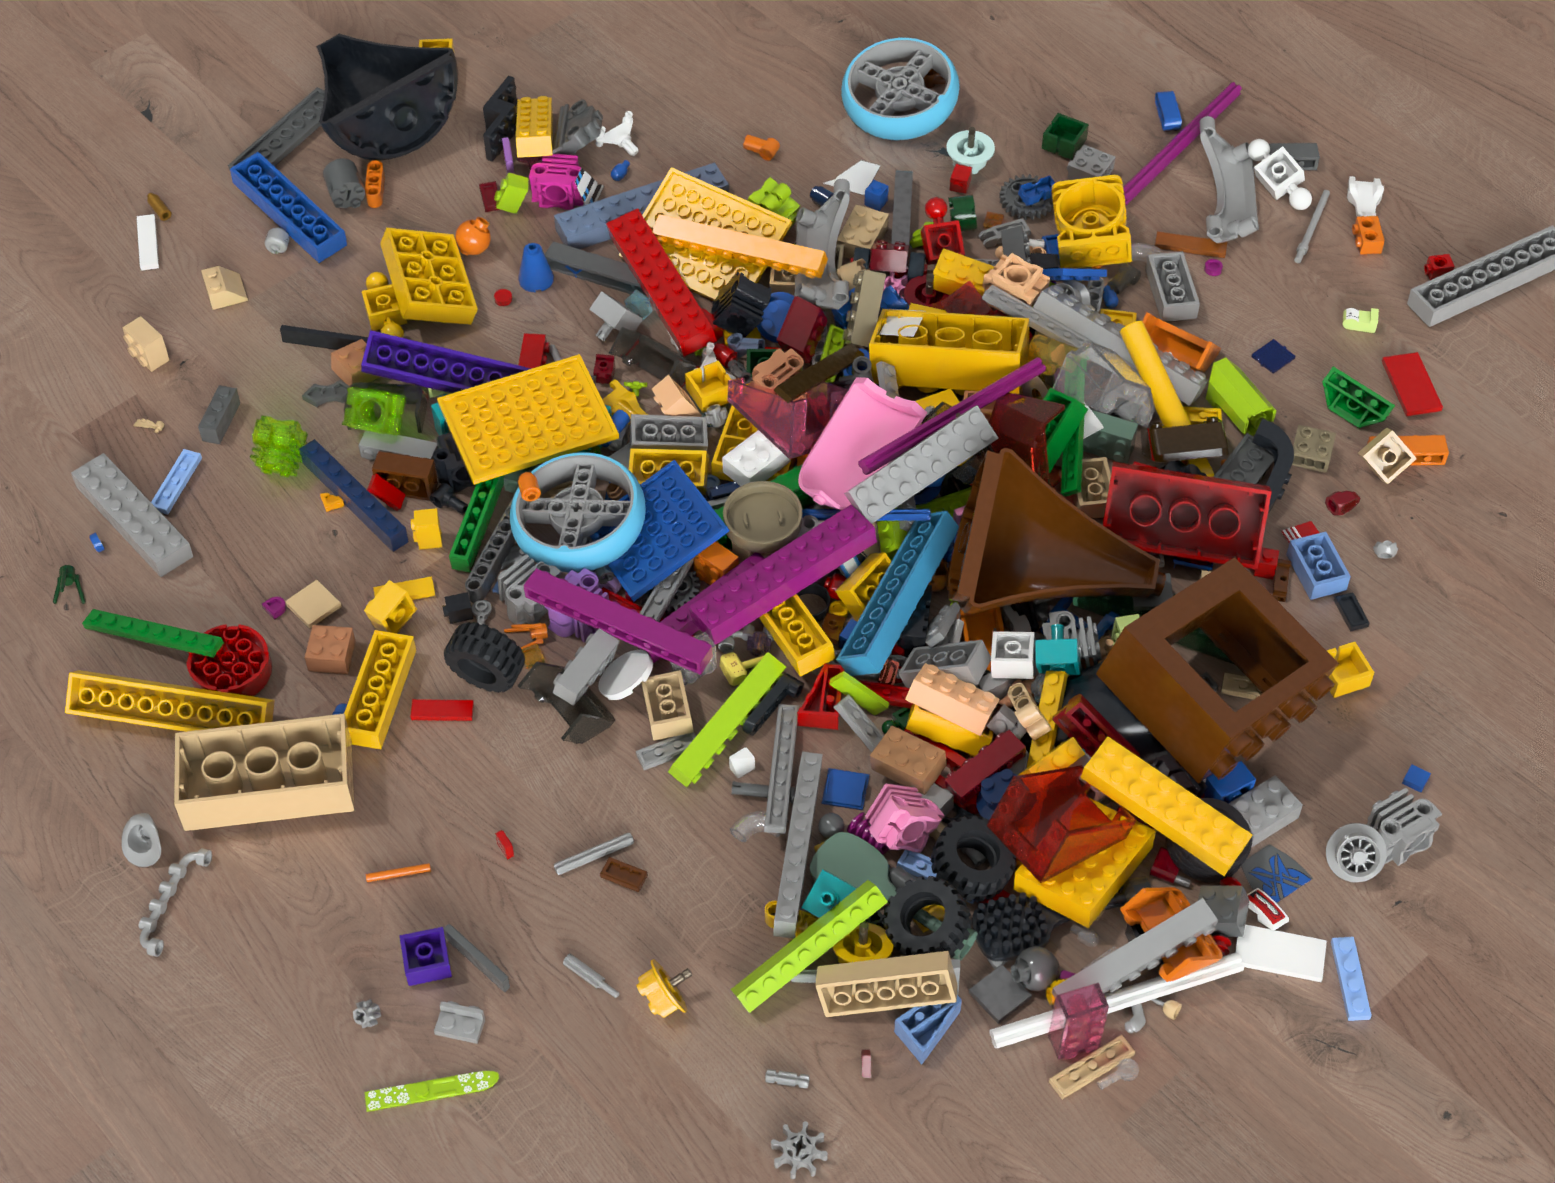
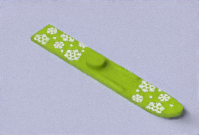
M479 1071L365 1092L366 1111L480 1092L495 1085L499 1080V1073Z

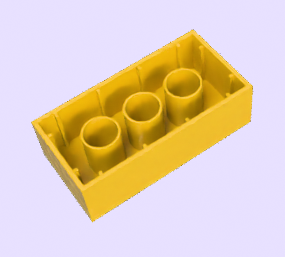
M882 309L869 343V358L874 383L879 384L876 364L883 361L895 367L898 389L902 386H914L919 391L925 393L935 392L939 388L954 389L960 395H964L965 390L980 391L1027 364L1029 358V318ZM888 316H898V318L923 317L920 325L901 327L898 330L899 336L879 335L884 324L887 323ZM907 327H918L914 337L902 336L900 331ZM1021 386L1005 394L1003 398L1019 394Z

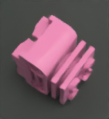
M885 783L865 817L870 819L869 823L871 826L869 831L878 843H884L892 850L905 849L921 853L926 846L928 835L938 827L945 815L935 803L921 798L922 795L917 793V788Z

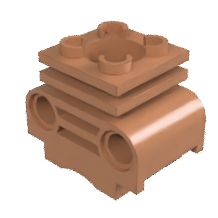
M779 348L767 361L755 366L752 372L753 381L747 387L750 395L746 398V401L759 411H766L773 406L771 412L773 414L778 412L777 417L779 419L785 414L789 415L797 405H802L807 399V392L787 403L774 391L777 385L801 372L804 364L802 357L792 348L785 353Z

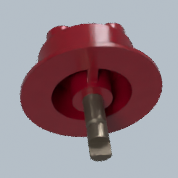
M932 273L911 279L904 288V299L909 306L913 303L946 310L952 304L954 296L933 289L934 275Z

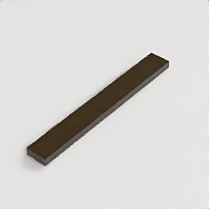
M850 343L777 385L774 391L787 403H790L852 366L857 357L865 356V354L853 343Z

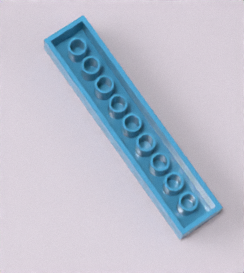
M948 511L931 513L929 521H914L836 659L850 676L880 673L888 656L892 653L893 647L899 640L904 627L908 624L910 616L916 609L920 598L923 596L927 585L932 580V576L939 567L943 556L958 531L959 526Z

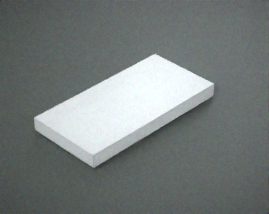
M1245 925L1243 937H1237L1235 953H1239L1241 956V962L1244 967L1321 982L1327 940Z

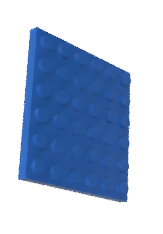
M675 460L640 484L644 493L646 507L645 520L641 532L633 545L621 557L608 564V567L633 601L637 600L730 531ZM627 494L618 501H630V498ZM602 526L590 537L595 542L608 535L616 527Z

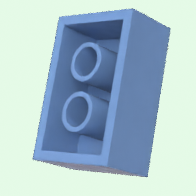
M1327 532L1290 540L1286 555L1289 561H1291V565L1310 600L1347 590L1351 576Z

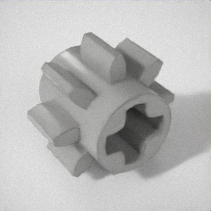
M719 404L708 407L707 413H705L706 416H704L706 417L707 425L712 424L713 427L724 425L726 423L725 419L728 416L726 407L721 408Z
M372 999L356 1003L357 1009L353 1011L355 1022L362 1025V1028L377 1025L376 1019L381 1017L379 1005L372 1003Z

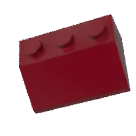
M794 296L776 341L784 353L792 348L802 357L804 363H810L828 319L821 308L798 296Z

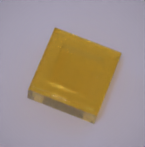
M538 644L522 649L525 655L524 666L526 669L545 662Z

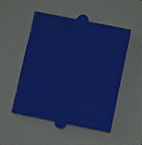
M1275 339L1251 355L1253 359L1260 363L1261 367L1264 366L1273 374L1296 358L1293 353L1286 349V346H1282Z

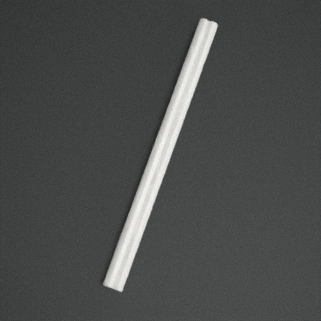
M1239 953L1223 956L1218 962L1173 982H1166L1160 976L1118 989L1114 992L1102 994L1103 998L1094 1004L1090 1001L1076 1015L1070 1013L1066 1016L1062 1008H1058L991 1029L989 1033L993 1046L996 1049L1244 971V965L1241 962L1242 958Z

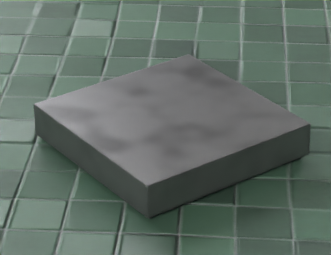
M1000 965L969 989V994L998 1024L1030 1000L1032 996L1020 982L1017 983L1012 979L1011 973L1003 965Z

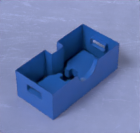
M1051 176L1039 179L1035 184L1029 182L1020 185L1018 194L1025 205L1028 206L1039 202L1040 198L1044 200L1052 198L1051 188L1055 182Z

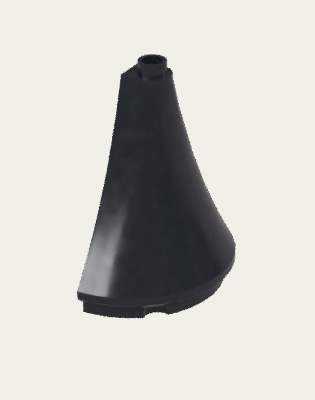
M340 33L316 46L321 57L325 81L324 101L319 123L328 137L351 155L369 160H390L404 156L427 144L447 122L448 115L456 100L458 86V68L453 49L381 44Z

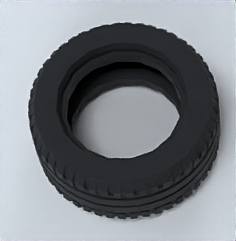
M1199 798L1251 833L1247 821L1236 808L1218 799ZM1166 837V847L1174 864L1186 875L1203 882H1220L1226 877L1233 876L1245 862L1252 848L1251 837L1229 871L1223 876Z

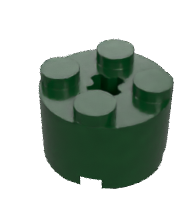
M973 195L949 197V208H953L950 209L951 221L959 220L961 231L977 229Z

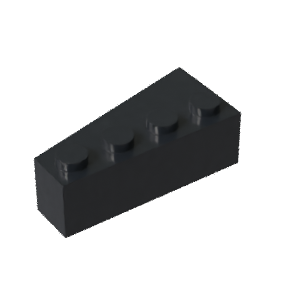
M927 585L916 609L908 620V624L901 633L902 638H899L897 646L905 650L904 657L908 658L913 648L926 646L932 585Z

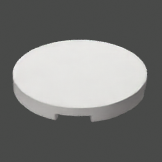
M633 650L621 655L603 672L599 680V691L609 700H618L633 693L632 689L640 684L641 681L645 682L648 679L653 668V660L644 650Z

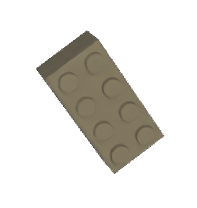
M862 270L854 275L853 285H855V290L850 295L849 302L852 303L851 311L848 310L846 316L848 327L843 332L844 344L853 343L855 346L869 348V343L878 320L886 274Z

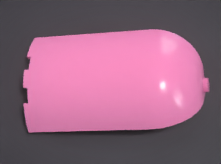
M856 378L802 465L798 480L801 490L820 505L824 504L837 510L845 509L851 503L844 493L879 470L877 469L865 475L862 472V468L859 467L858 461L920 426L927 412L915 401L902 399L898 396L895 399L885 395L887 391L877 386L868 378Z

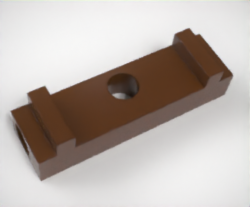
M1278 559L1272 592V596L1280 602L1286 601L1291 561Z

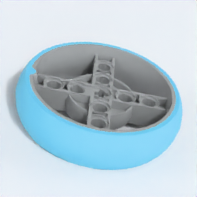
M893 38L869 46L852 60L843 77L841 96L847 114L863 131L882 139L907 140L923 136L935 130L950 116L958 100L959 78L952 61L936 46L919 39ZM908 62L906 66H896L887 70L881 68V66L891 63ZM931 69L938 72L946 81L947 86L943 94H938L925 88L923 78ZM859 83L875 89L877 100L869 109L861 105L854 96L855 89ZM912 108L921 110L910 115L892 116L895 111H907Z
M595 453L562 455L546 461L531 472L537 478L541 491L540 497L555 486L573 480L572 487L562 490L554 498L539 497L534 501H525L522 499L518 487L512 500L510 525L513 537L520 549L536 563L542 561L544 564L556 566L561 572L569 573L571 570L579 573L584 568L589 571L595 570L617 560L638 538L646 513L643 490L632 472L618 461ZM600 479L617 485L628 494L630 501L604 500L600 493L595 490L596 480ZM526 523L551 524L556 532L561 535L558 546L549 545L534 538L527 531ZM602 526L616 527L605 537L582 545L585 537L596 533Z

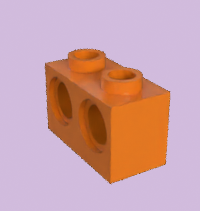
M1378 216L1357 217L1355 224L1352 225V233L1356 236L1355 245L1359 248L1360 254H1381L1385 240Z

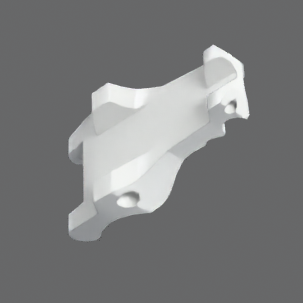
M1349 176L1347 199L1355 206L1356 216H1376V206L1380 203L1384 191V186H1382L1380 179L1374 178L1373 182L1356 181L1354 176Z

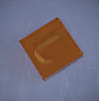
M987 212L983 228L990 229L993 226L1003 224L1004 215Z

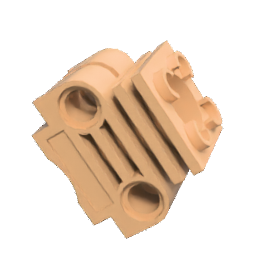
M1013 253L1009 256L1003 254L1000 261L994 266V269L984 275L983 288L987 291L991 285H994L1032 307L1042 290L1049 287L1050 277L1042 274L1043 268L1030 264ZM989 304V306H991V307H993V308H995V309H997V310H999V311L1005 313L1004 311L1000 310L999 308H997V307H995V306Z

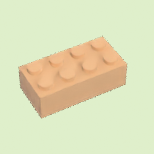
M925 663L913 680L905 700L981 736L991 720L1000 699L990 692L976 688L972 683H966L953 674H947L939 670L938 667Z

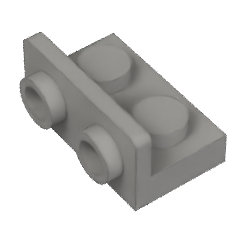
M441 1001V1012L434 1029L435 1035L478 1044L485 1023L484 1011L476 1006L466 1007L453 1001Z

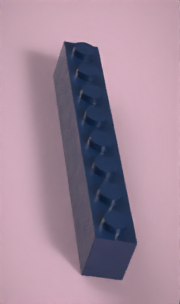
M315 439L299 448L302 463L335 496L341 497L344 504L392 552L409 542L406 527Z

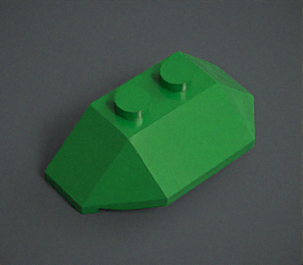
M1334 366L1322 381L1328 409L1357 428L1384 422L1395 407L1393 403Z

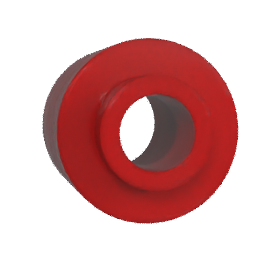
M724 343L715 344L713 348L715 357L724 367L729 368L728 363L731 360L738 361L737 352Z

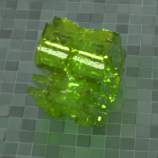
M347 388L346 404L352 405V408L345 409L342 425L381 434L400 435L403 420L401 415L404 414L406 401L405 395L372 388ZM376 402L381 408L379 419L375 416L374 412Z
M261 415V419L256 420L252 437L253 443L257 448H252V452L255 455L251 454L250 459L262 473L272 474L273 472L279 473L282 477H297V472L295 471V469L299 470L297 462L302 463L299 448L307 444L308 434L301 429L298 421H280L270 416Z

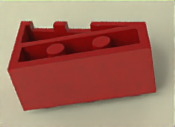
M824 664L814 682L813 688L807 694L804 704L797 712V726L838 730L840 714L834 706L842 700L843 694L829 685L831 678L845 671L841 665Z

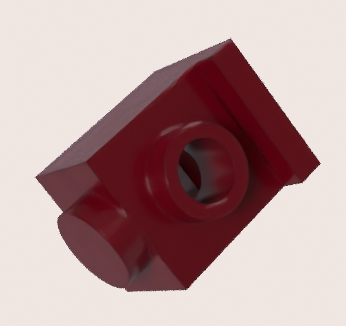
M596 354L593 376H596V383L609 384L613 381L616 368L615 355Z

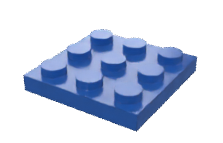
M1057 268L1043 269L1042 274L1050 277L1052 281H1100V277H1107V270Z

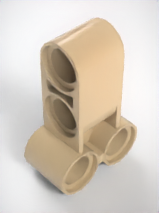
M1022 683L1012 685L1008 690V696L1016 710L1014 713L1021 725L1035 741L1051 731L1052 728L1043 714H1041L1034 698Z

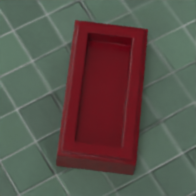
M496 181L479 184L485 212L500 210L496 208L497 201L494 200L495 193L498 190Z

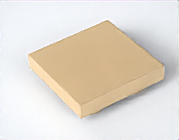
M315 580L285 601L286 606L308 628H312L313 625H316L342 607L341 602L318 580Z

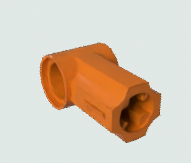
M747 135L743 148L759 153L764 160L769 161L772 160L779 150L780 144L774 138L764 140Z

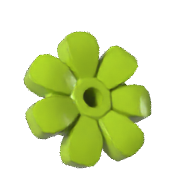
M624 382V386L632 389L636 397H639V389L647 388L648 385L647 382Z

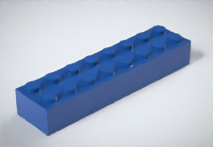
M259 152L230 168L233 184L279 227L284 229L318 263L347 246L345 231Z

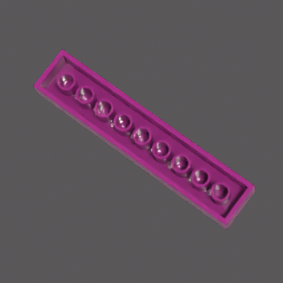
M849 505L690 605L689 610L693 623L714 645L718 644L877 543L875 526L855 507Z

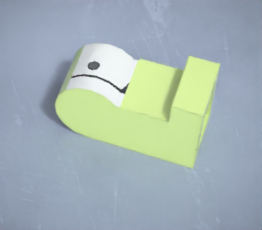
M1348 308L1343 312V327L1349 330L1375 333L1379 309L1371 308V311H1358L1354 308Z

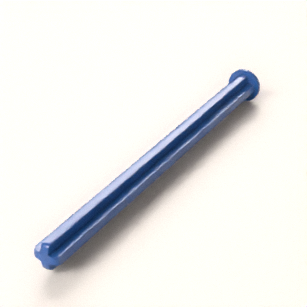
M802 509V518L810 515L816 517L818 521H825L841 510ZM893 509L877 521H929L931 519V510Z

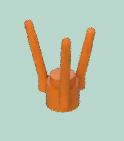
M545 623L511 625V628L504 629L505 633L530 631V637L535 639V641L522 646V651L537 644H543V639L548 638Z

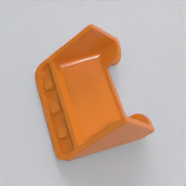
M1175 887L1143 888L1120 910L1124 915V920L1129 925L1140 924L1144 932H1147L1191 904L1185 895ZM1210 934L1198 936L1196 938L1197 941L1189 947L1183 945L1178 948V953L1167 959L1166 956L1162 958L1164 964L1159 969L1160 976L1166 982H1173L1221 960L1223 957L1222 952Z

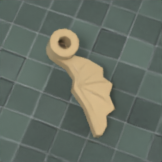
M137 419L133 426L155 429L154 432L158 433L162 431L165 424L162 421H157L155 424L148 419Z

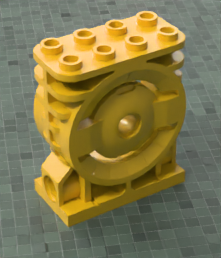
M1108 175L1058 181L1052 185L1060 268L1076 269L1132 262L1131 236L1129 228L1126 227L1125 196L1120 176Z

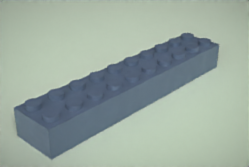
M715 163L684 172L729 192V184ZM663 180L554 215L555 230L564 245L577 249H583L610 240L606 223L637 208L643 215Z

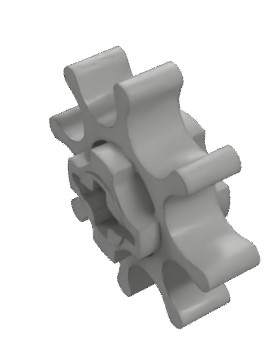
M806 1121L803 1122V1128L799 1133H793L789 1130L787 1124L783 1125V1133L787 1136V1139L782 1142L775 1139L771 1141L772 1149H778L783 1152L781 1157L774 1159V1167L779 1168L782 1164H790L792 1166L790 1171L791 1179L796 1178V1171L802 1167L807 1168L811 1176H815L816 1168L812 1165V1161L815 1159L827 1161V1151H819L816 1148L818 1143L824 1142V1133L821 1132L815 1137L808 1136L806 1133L808 1122ZM802 1144V1149L800 1150L799 1155L796 1156V1152Z

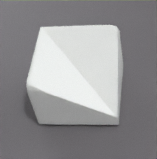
M747 747L729 757L730 770L737 778H740L755 769V757Z

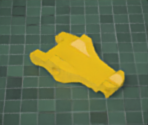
M615 379L609 383L614 391L602 400L605 405L611 406L612 415L617 410H623L630 418L631 414L648 415L640 408L634 392L625 389Z

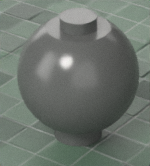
M1039 946L1023 950L1018 955L1015 965L1011 967L1012 979L1033 991H1041L1050 987L1051 983L1057 979L1059 972L1057 958L1048 949Z

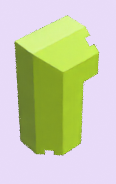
M1223 358L1213 363L1205 399L1213 408H1221L1244 435L1248 433L1251 436H1255L1262 418L1273 422L1277 410L1245 373L1229 359Z

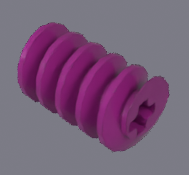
M864 812L860 813L850 822L847 832L865 840L884 855L889 850V847L875 840L869 831L871 826L869 823L870 819L864 820L866 814Z

